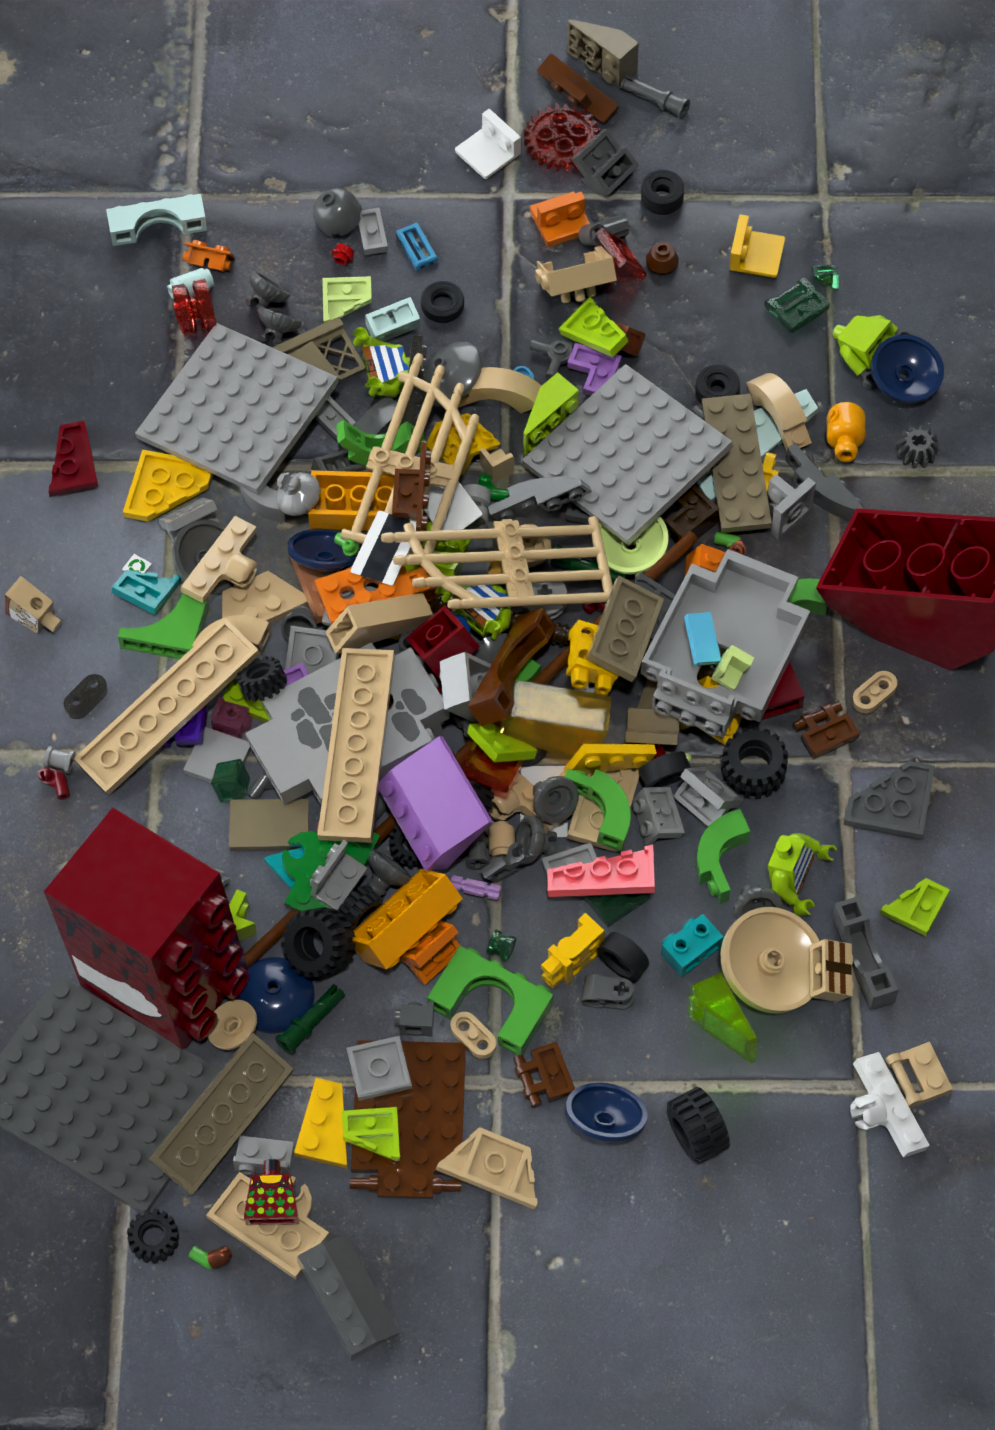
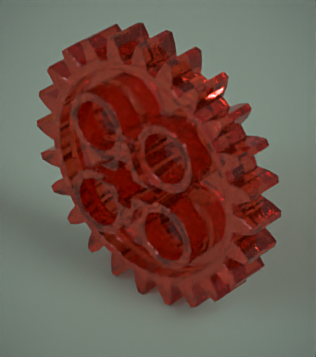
M556 103L555 109H551L549 105H546V112L538 109V116L531 115V121L526 122V129H524L526 152L531 153L532 160L538 158L539 166L547 163V169H550L552 165L556 166V171H559L561 166H564L565 170L568 171L570 165L578 169L572 159L600 133V128H597V121H592V114L585 116L586 109L578 112L576 105L572 109L568 108V103H565L563 108H560L559 104Z

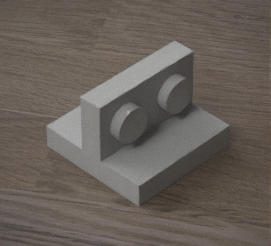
M777 474L769 480L767 497L769 510L773 515L771 534L775 538L779 539L812 510L816 483L809 477L796 489L791 487Z
M200 498L158 519L162 529L167 530L172 543H174L179 531L193 521L206 519L219 522L215 513L218 509L214 500Z
M706 767L686 768L680 776L684 782L673 795L675 799L707 826L719 817L727 814L730 808H738L744 800Z

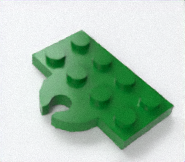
M312 831L300 832L288 840L290 846L301 847L304 850V855L301 858H293L289 851L283 849V868L287 875L295 881L284 902L285 906L299 913L305 910L327 907L310 895L312 890L310 885L311 877L319 865L323 867L326 865V856L335 843L340 845L342 841L319 840L318 833ZM373 832L372 843L348 842L345 853L365 866L369 853L376 846L380 835Z

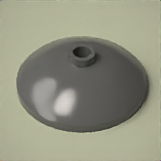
M466 341L446 344L427 360L421 371L420 379L431 383L435 369L438 365H442L445 367V373L439 390L450 400L457 383L464 384V392L461 396L463 398L474 387L482 369L480 351L473 344ZM419 389L421 397L425 400L427 393ZM436 400L434 401V407H442Z
M202 519L187 524L179 531L173 543L172 557L175 568L184 581L198 565L199 558L202 559L226 526L213 520ZM221 580L211 593L222 592L234 584L228 580Z

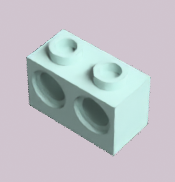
M411 297L366 314L365 324L371 337L380 341H387L419 328L420 317Z

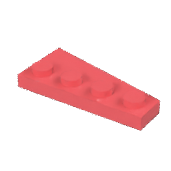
M653 844L644 846V850L632 852V850L623 851L620 856L612 858L598 857L591 863L583 864L582 862L547 869L548 897L655 893Z

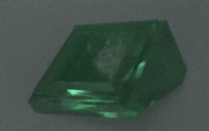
M834 264L811 266L814 280L833 289H838L839 275Z

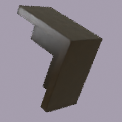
M693 484L674 502L680 509L665 520L666 527L678 538V541L688 531H692L699 539L718 524L719 507Z

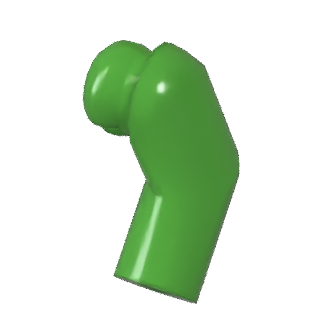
M341 532L336 534L334 542L342 546L346 556L353 557L358 554L360 543L354 542L351 539H341Z

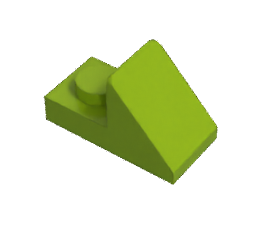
M236 890L229 907L240 941L255 935L257 930L254 922L245 919L250 909L247 893Z

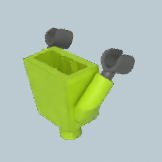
M881 315L871 317L855 316L846 327L837 325L833 331V337L838 341L841 356L857 376L860 374L863 377L862 386L866 390H870L872 387L867 379L875 383L871 371L867 372L865 369H871L872 356L877 347L884 340L892 336L911 335L907 330L899 332L897 330L898 327L891 323V320H887Z

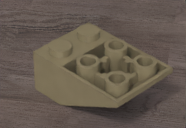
M572 19L568 21L567 51L572 57L578 58L586 64L591 71L601 75L607 83H612L619 89L626 75L633 77L638 72L639 43L619 29Z

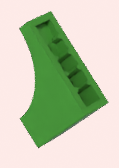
M182 593L176 607L162 620L141 628L120 627L118 633L120 649L180 660L193 648L192 644L204 630L209 613L208 599L206 598L201 603Z

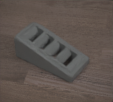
M347 449L314 458L311 470L361 472L366 470V466L358 463L353 465L351 460L348 459Z

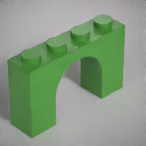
M459 946L428 995L427 1003L428 1001H434V1011L451 1020L465 997L472 990L482 986H494L504 990L511 997L514 1008L498 1033V1045L516 1055H523L553 1006V994L543 985L536 986L528 982L527 978L517 972L513 974L507 971L499 962L486 960L476 950L472 948L465 949Z

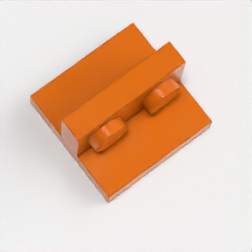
M573 191L530 206V213L547 248L579 238L580 228L585 224H590L585 214V198L582 192L575 193Z
M439 920L437 927L431 932L425 933L413 949L407 950L399 957V961L406 963L419 982L426 985L448 965L458 947L461 946L455 938L459 932L453 924Z

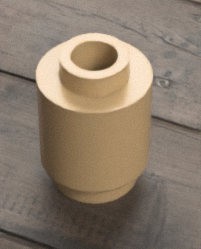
M506 821L495 822L488 828L489 854L492 855V858L497 856L506 857L509 847L515 843L514 827Z

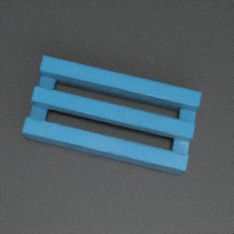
M418 223L396 231V237L416 271L421 270V266L428 267L431 262L433 264L438 263V257ZM411 231H415L429 255L428 257H425ZM403 234H406V236L408 237L410 243L412 244L420 260H418L415 256L413 250L411 249L409 243L407 242Z

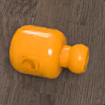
M851 402L835 404L830 408L826 417L827 442L835 449V456L840 461H853L857 457L858 447L863 444L866 438L865 412L859 405Z

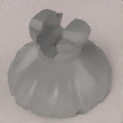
M290 472L280 474L278 477L276 500L279 509L283 513L291 516L302 515L306 511H310L317 504L321 488L318 480L313 475L304 472L290 475Z

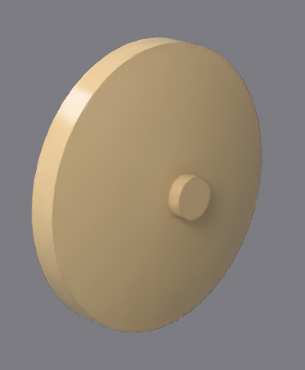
M762 907L751 910L738 918L724 936L721 946V965L726 981L743 1002L759 1011L780 1014L796 1010L812 999L810 997V945L819 942V939L803 919L790 911L776 907Z

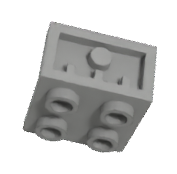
M345 840L340 845L336 843L333 845L326 856V865L324 867L318 866L311 877L312 881L310 883L312 886L310 895L327 907L337 911L367 871V867L345 853L348 842Z

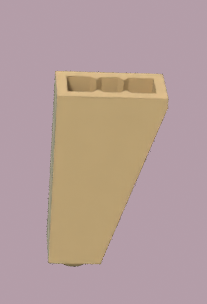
M423 593L349 605L327 629L326 635L335 654L342 653V648H358L371 642L374 643L415 630L430 618L433 613Z

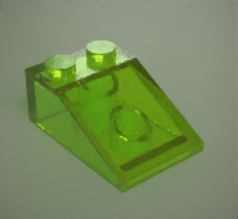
M721 972L691 985V994L688 997L690 1003L689 1007H687L691 1019L694 1022L698 1021L701 1029L749 1063L754 1062L758 1039Z

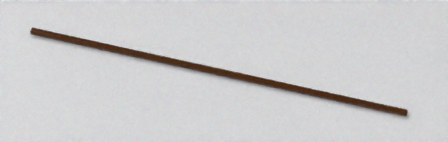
M688 531L644 575L654 581L658 579L698 540L697 536L692 531ZM602 614L592 624L599 625ZM585 629L583 633L590 634L591 631ZM570 645L513 698L515 704L508 717L492 724L501 728L568 664ZM472 738L454 754L459 765L464 764L480 746ZM393 814L373 831L380 835L376 846L393 831L395 825L399 826ZM291 909L244 954L247 969L282 937L283 930L288 929L285 926L286 923L292 920V916L299 912Z

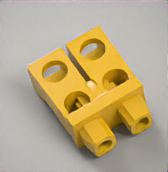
M578 620L569 631L568 640L571 643L566 675L571 676L572 687L582 689L588 685V682L595 683L594 691L596 694L606 696L611 691L612 685L619 675L586 659L598 625ZM583 629H587V630L591 631V633H590V634H586V633H583V632H581V631H582Z
M584 913L578 919V930L570 937L561 939L557 947L553 944L548 949V959L541 964V969L544 972L541 975L542 979L552 989L561 981L568 985L573 981V976L577 975L599 956L597 948L604 940V930L587 913Z

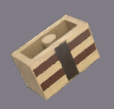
M824 939L810 945L811 998L839 1002L853 996L852 944Z

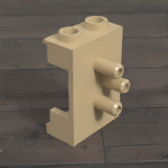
M602 246L594 247L595 251L583 253L584 264L554 271L552 262L541 264L537 261L538 269L535 270L536 281L551 296L560 294L562 303H569L571 301V291H574L576 301L582 302L585 300L584 288H586L587 296L593 297L596 295V285L617 280L613 257Z

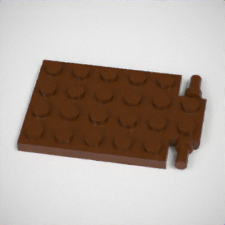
M357 1040V1045H361V1044H365V1043H369V1042H374V1041H370V1040ZM401 1041L412 1089L359 1101L355 1088L354 1110L397 1107L400 1161L391 1160L352 1144L351 1173H378V1175H370V1178H350V1189H369V1192H377L378 1198L433 1199V1193L441 1194L442 1191H461V1180H442V1177H434V1175H447L435 1169L441 1160L445 1159L463 1142L466 1046L459 1042Z

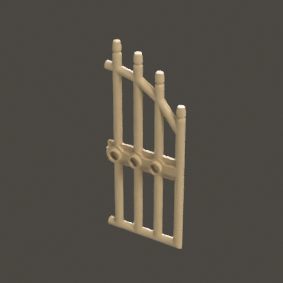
M420 353L415 355L408 373L402 371L399 373L398 381L405 384L382 447L373 446L370 452L366 469L373 470L352 530L343 529L341 539H351L354 542L363 544L367 534H363L361 531L382 473L395 475V469H420V457L415 456L435 400L446 410L431 453V465H426V472H430V485L445 488L430 531H440L442 529L476 432V427L479 423V416L472 414L468 422L469 425L465 426L458 411L461 396L464 392V384L457 383L450 400L439 390L445 373L444 366H437L431 383L417 377L420 366L423 363V355ZM413 387H416L427 394L406 453L392 451L391 448ZM452 423H454L462 440L454 465L439 462ZM394 486L384 511L392 514ZM425 487L424 494H428L430 487ZM408 518V520L416 522V518ZM426 541L423 549L425 554H433L437 541ZM410 547V549H409L407 555H413V554H414V552H413V550H412L411 547Z
M596 516L588 518L589 525L520 527L518 520L502 519V521H494V528L440 531H415L413 523H407L403 526L405 532H395L394 534L388 532L381 535L382 542H409L414 554L394 556L393 564L421 565L431 577L414 578L412 580L413 587H443L461 598V600H449L448 608L450 609L603 603L608 601L613 588L599 520ZM591 535L594 547L524 550L522 537ZM497 539L499 551L425 554L420 542ZM596 557L599 570L529 573L527 560ZM501 561L504 574L444 576L434 564ZM601 580L604 592L534 595L531 583ZM506 584L508 597L479 598L461 586Z

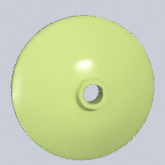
M660 516L630 545L599 523L608 566L614 572L629 575L645 572L667 551L669 542L668 530ZM631 545L636 547L633 550L628 549Z

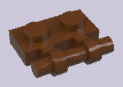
M839 701L831 705L827 703L821 706L820 710L812 714L805 713L800 716L799 720L793 722V727L796 731L804 728L808 730L802 733L801 739L814 759L854 741L860 736V732L848 713L837 716L836 713L843 710ZM823 719L828 720V722L817 726L816 724Z
M557 1042L531 1050L532 1061L526 1062L523 1055L513 1058L516 1065L514 1070L517 1077L521 1078L524 1086L523 1094L525 1099L529 1100L532 1108L542 1105L539 1097L540 1094L546 1093L549 1102L569 1096L575 1089ZM538 1071L542 1082L534 1084L531 1073Z

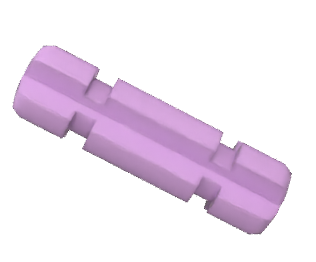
M456 875L450 879L458 892L463 890V893L479 897L488 896L487 898L492 900L500 898V885H487L488 883L469 878L463 880V877Z

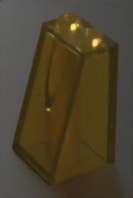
M515 680L511 687V697L515 704L508 717L500 720V733L571 760L583 744H601L607 735L612 697Z

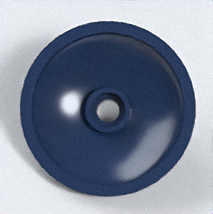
M902 334L887 338L877 347L871 360V373L876 385L888 397L899 402L918 403L927 400L937 392L944 378V365L940 354L929 342L914 335ZM900 374H904L907 378H902Z
M305 530L295 534L288 541V553L291 558L298 564L319 572H334L348 568L354 564L357 555L353 557L346 556L342 546L334 542L336 534L342 532L340 530Z
M282 957L264 958L256 961L247 969L250 973L248 983L241 994L234 1000L246 1001L254 1008L257 1015L255 1028L257 1031L269 1034L283 1033L291 1026L293 1019L301 1018L314 1004L315 990L311 977H305L304 974L299 975L296 973V967L291 968L288 965L289 959ZM271 985L278 987L274 991L268 989Z
M589 1083L579 1086L569 1094L565 1106L566 1116L570 1123L582 1134L598 1141L620 1142L631 1139L640 1134L647 1123L648 1112L643 1101L630 1090L615 1084Z

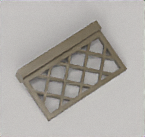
M339 317L272 347L290 355L313 341L319 350L325 352V358H327L328 353L341 356L338 366L331 364L341 377L339 383L366 371V366L343 329L344 324ZM342 338L345 343L344 350L340 351L330 348L332 341ZM344 358L355 360L358 367L352 370L342 368Z

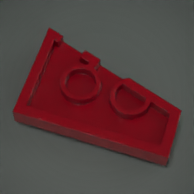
M85 420L60 425L55 463L52 468V480L48 490L49 497L98 487Z

